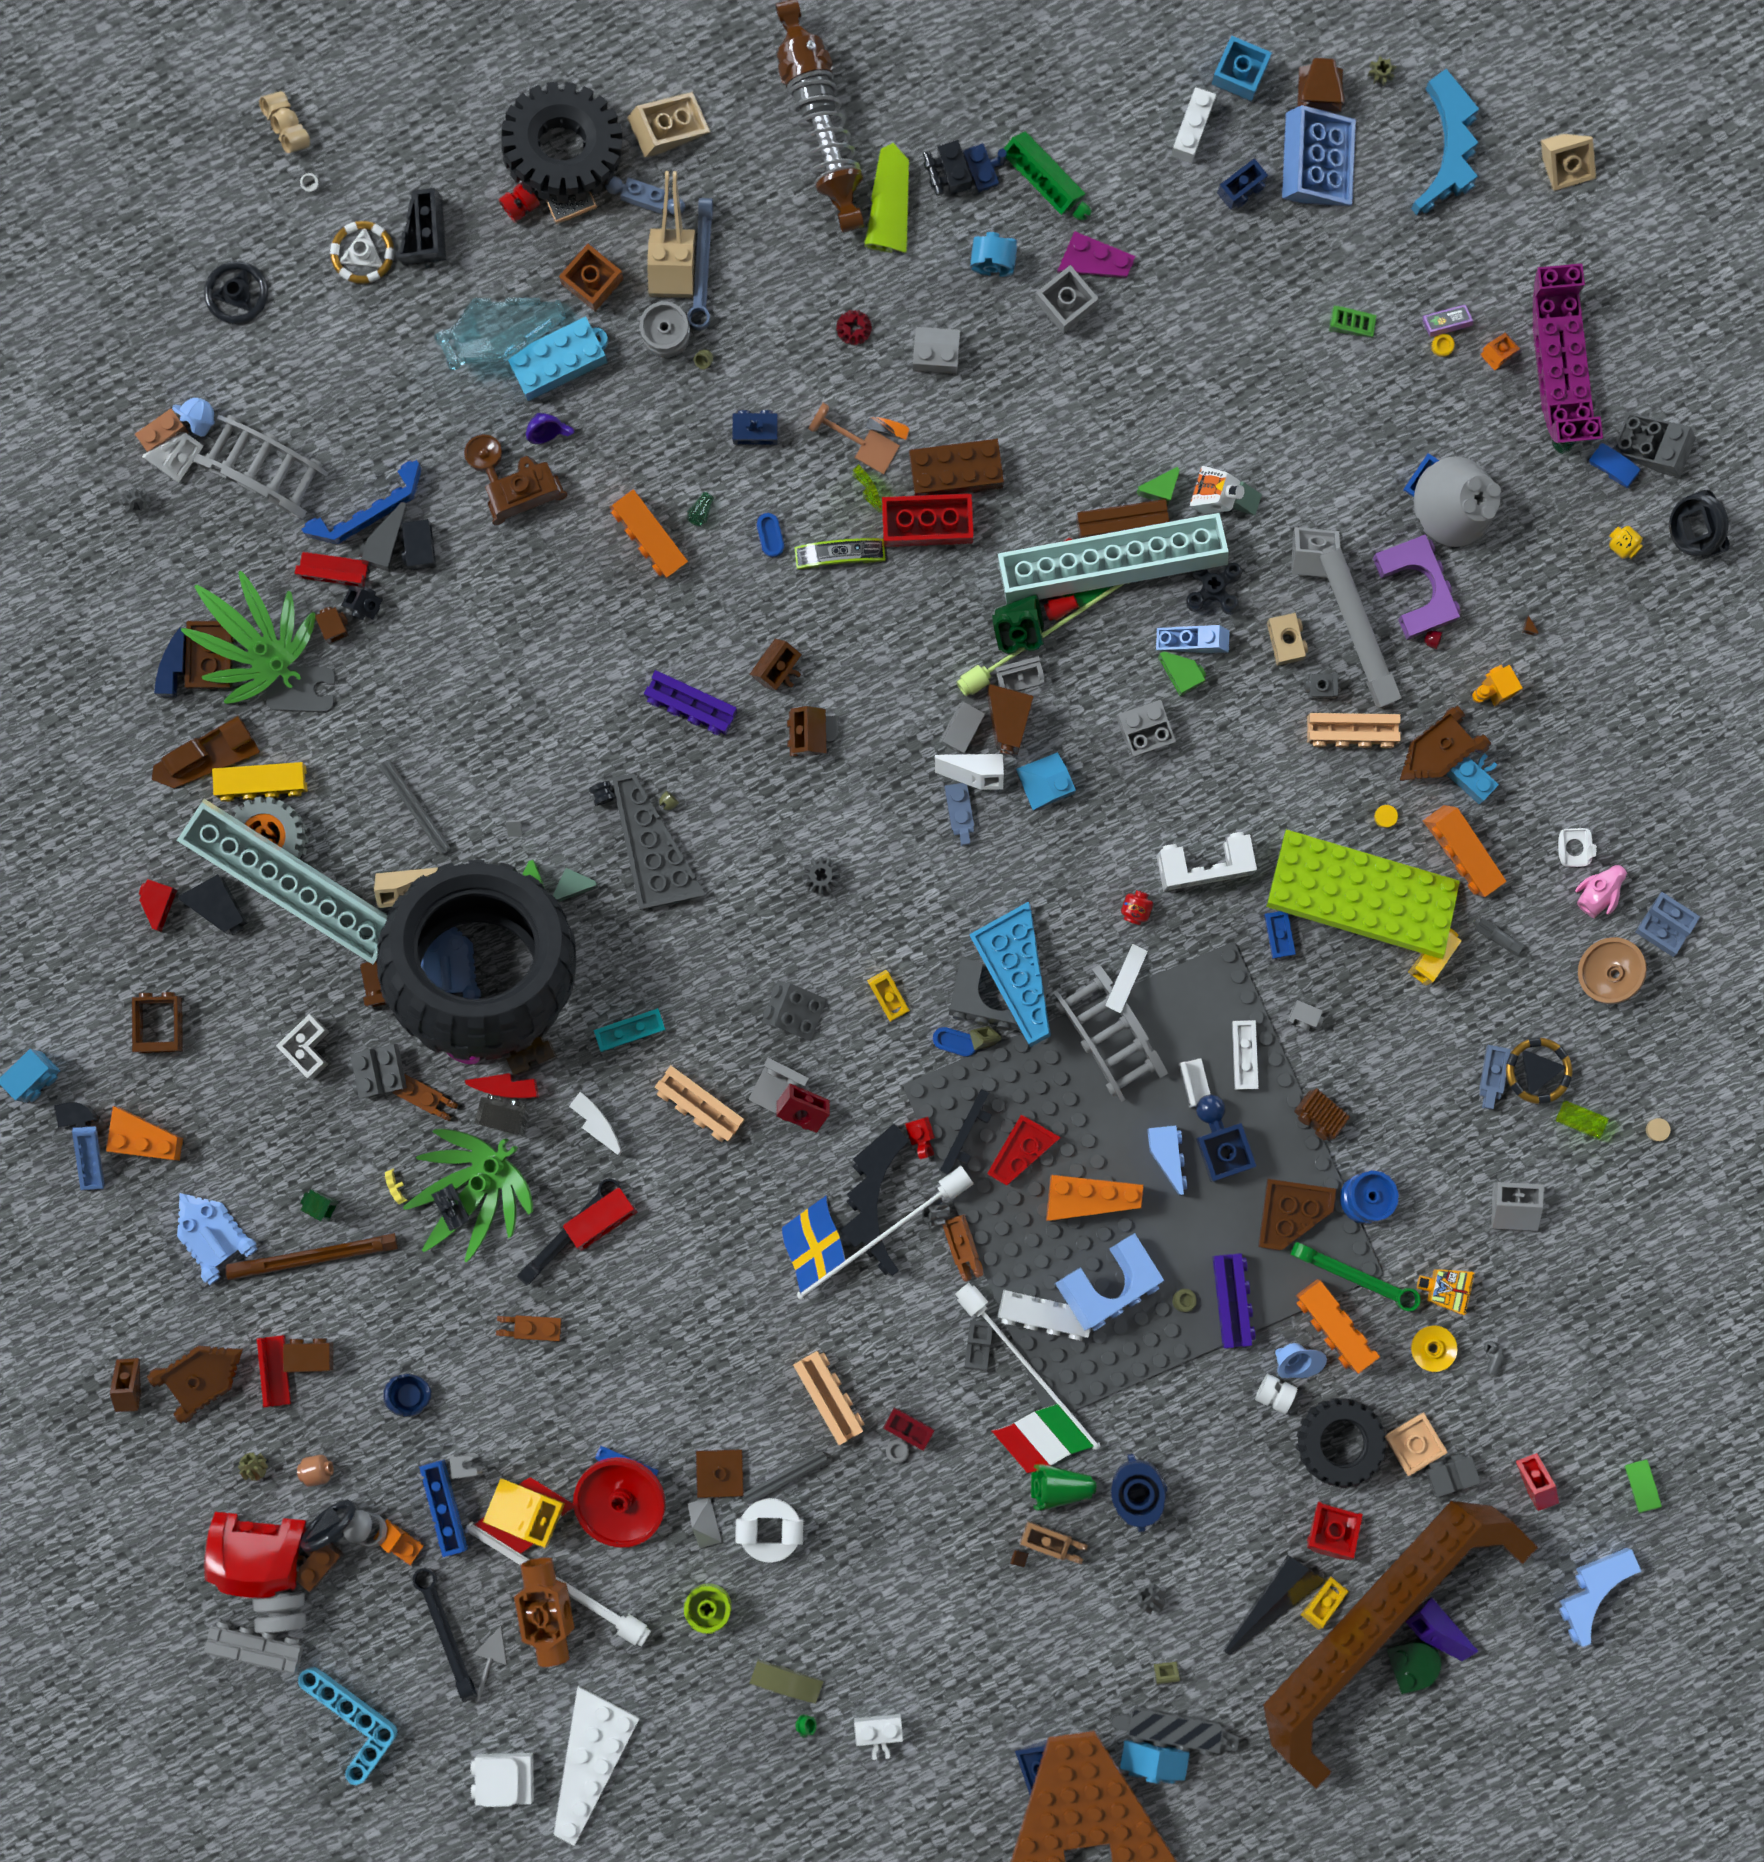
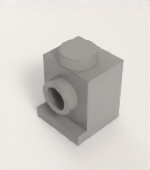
M1297 1000L1294 1002L1286 1023L1291 1025L1295 1021L1297 1022L1296 1026L1309 1031L1310 1028H1315L1319 1030L1324 1020V1017L1321 1016L1323 1010Z

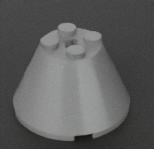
M1456 456L1440 459L1428 467L1418 480L1414 494L1416 518H1419L1426 535L1441 545L1460 547L1471 544L1482 537L1490 527L1500 505V486L1491 479L1480 465L1470 459Z

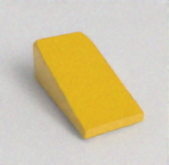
M887 970L867 980L890 1022L910 1011ZM901 1007L898 1012L892 1013L893 1010Z
M1330 1577L1303 1610L1301 1616L1317 1629L1323 1628L1349 1591ZM1330 1587H1335V1588H1337L1339 1594L1336 1593V1592H1335L1332 1588H1330Z

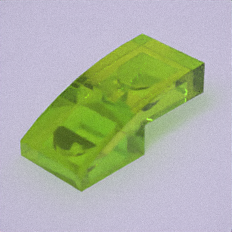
M858 464L852 470L853 477L866 488L862 492V497L879 512L882 509V504L878 491L869 475Z

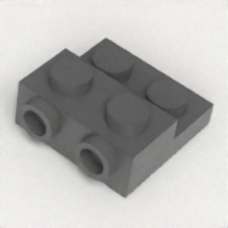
M398 1044L350 1054L351 1060L348 1062V1067L354 1073L356 1082L353 1083V1091L359 1096V1099L371 1098L407 1088Z

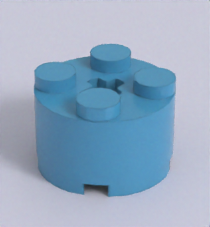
M987 232L986 236L974 237L970 261L971 270L990 276L991 272H999V277L1012 275L1015 267L1017 240L999 237L1000 234L995 232Z

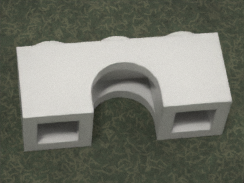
M1195 87L1172 150V157L1192 163L1216 94Z

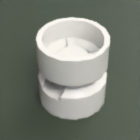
M1267 1373L1259 1387L1255 1400L1266 1406L1272 1404L1273 1409L1286 1414L1294 1400L1297 1387L1287 1382L1281 1384L1280 1379Z

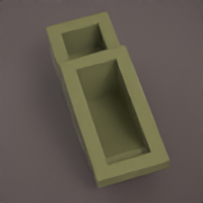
M760 1659L757 1660L750 1680L752 1685L814 1704L817 1702L824 1682Z

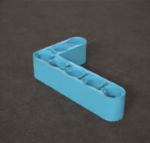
M316 1667L307 1668L298 1678L300 1687L368 1737L366 1743L348 1766L345 1774L349 1783L353 1785L361 1784L370 1775L395 1740L397 1728L392 1722ZM307 1673H312L315 1676L316 1682L314 1685L306 1681ZM325 1687H331L334 1690V1698L326 1697L324 1693ZM344 1701H350L353 1704L352 1712L344 1710ZM367 1714L371 1717L372 1724L370 1726L362 1723V1715ZM382 1728L390 1731V1739H383L381 1737L380 1730ZM370 1747L376 1750L377 1757L375 1759L367 1756V1748ZM353 1767L362 1769V1778H357L353 1775Z

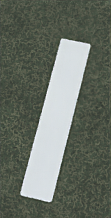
M1132 944L1105 1006L1121 1013L1148 951Z

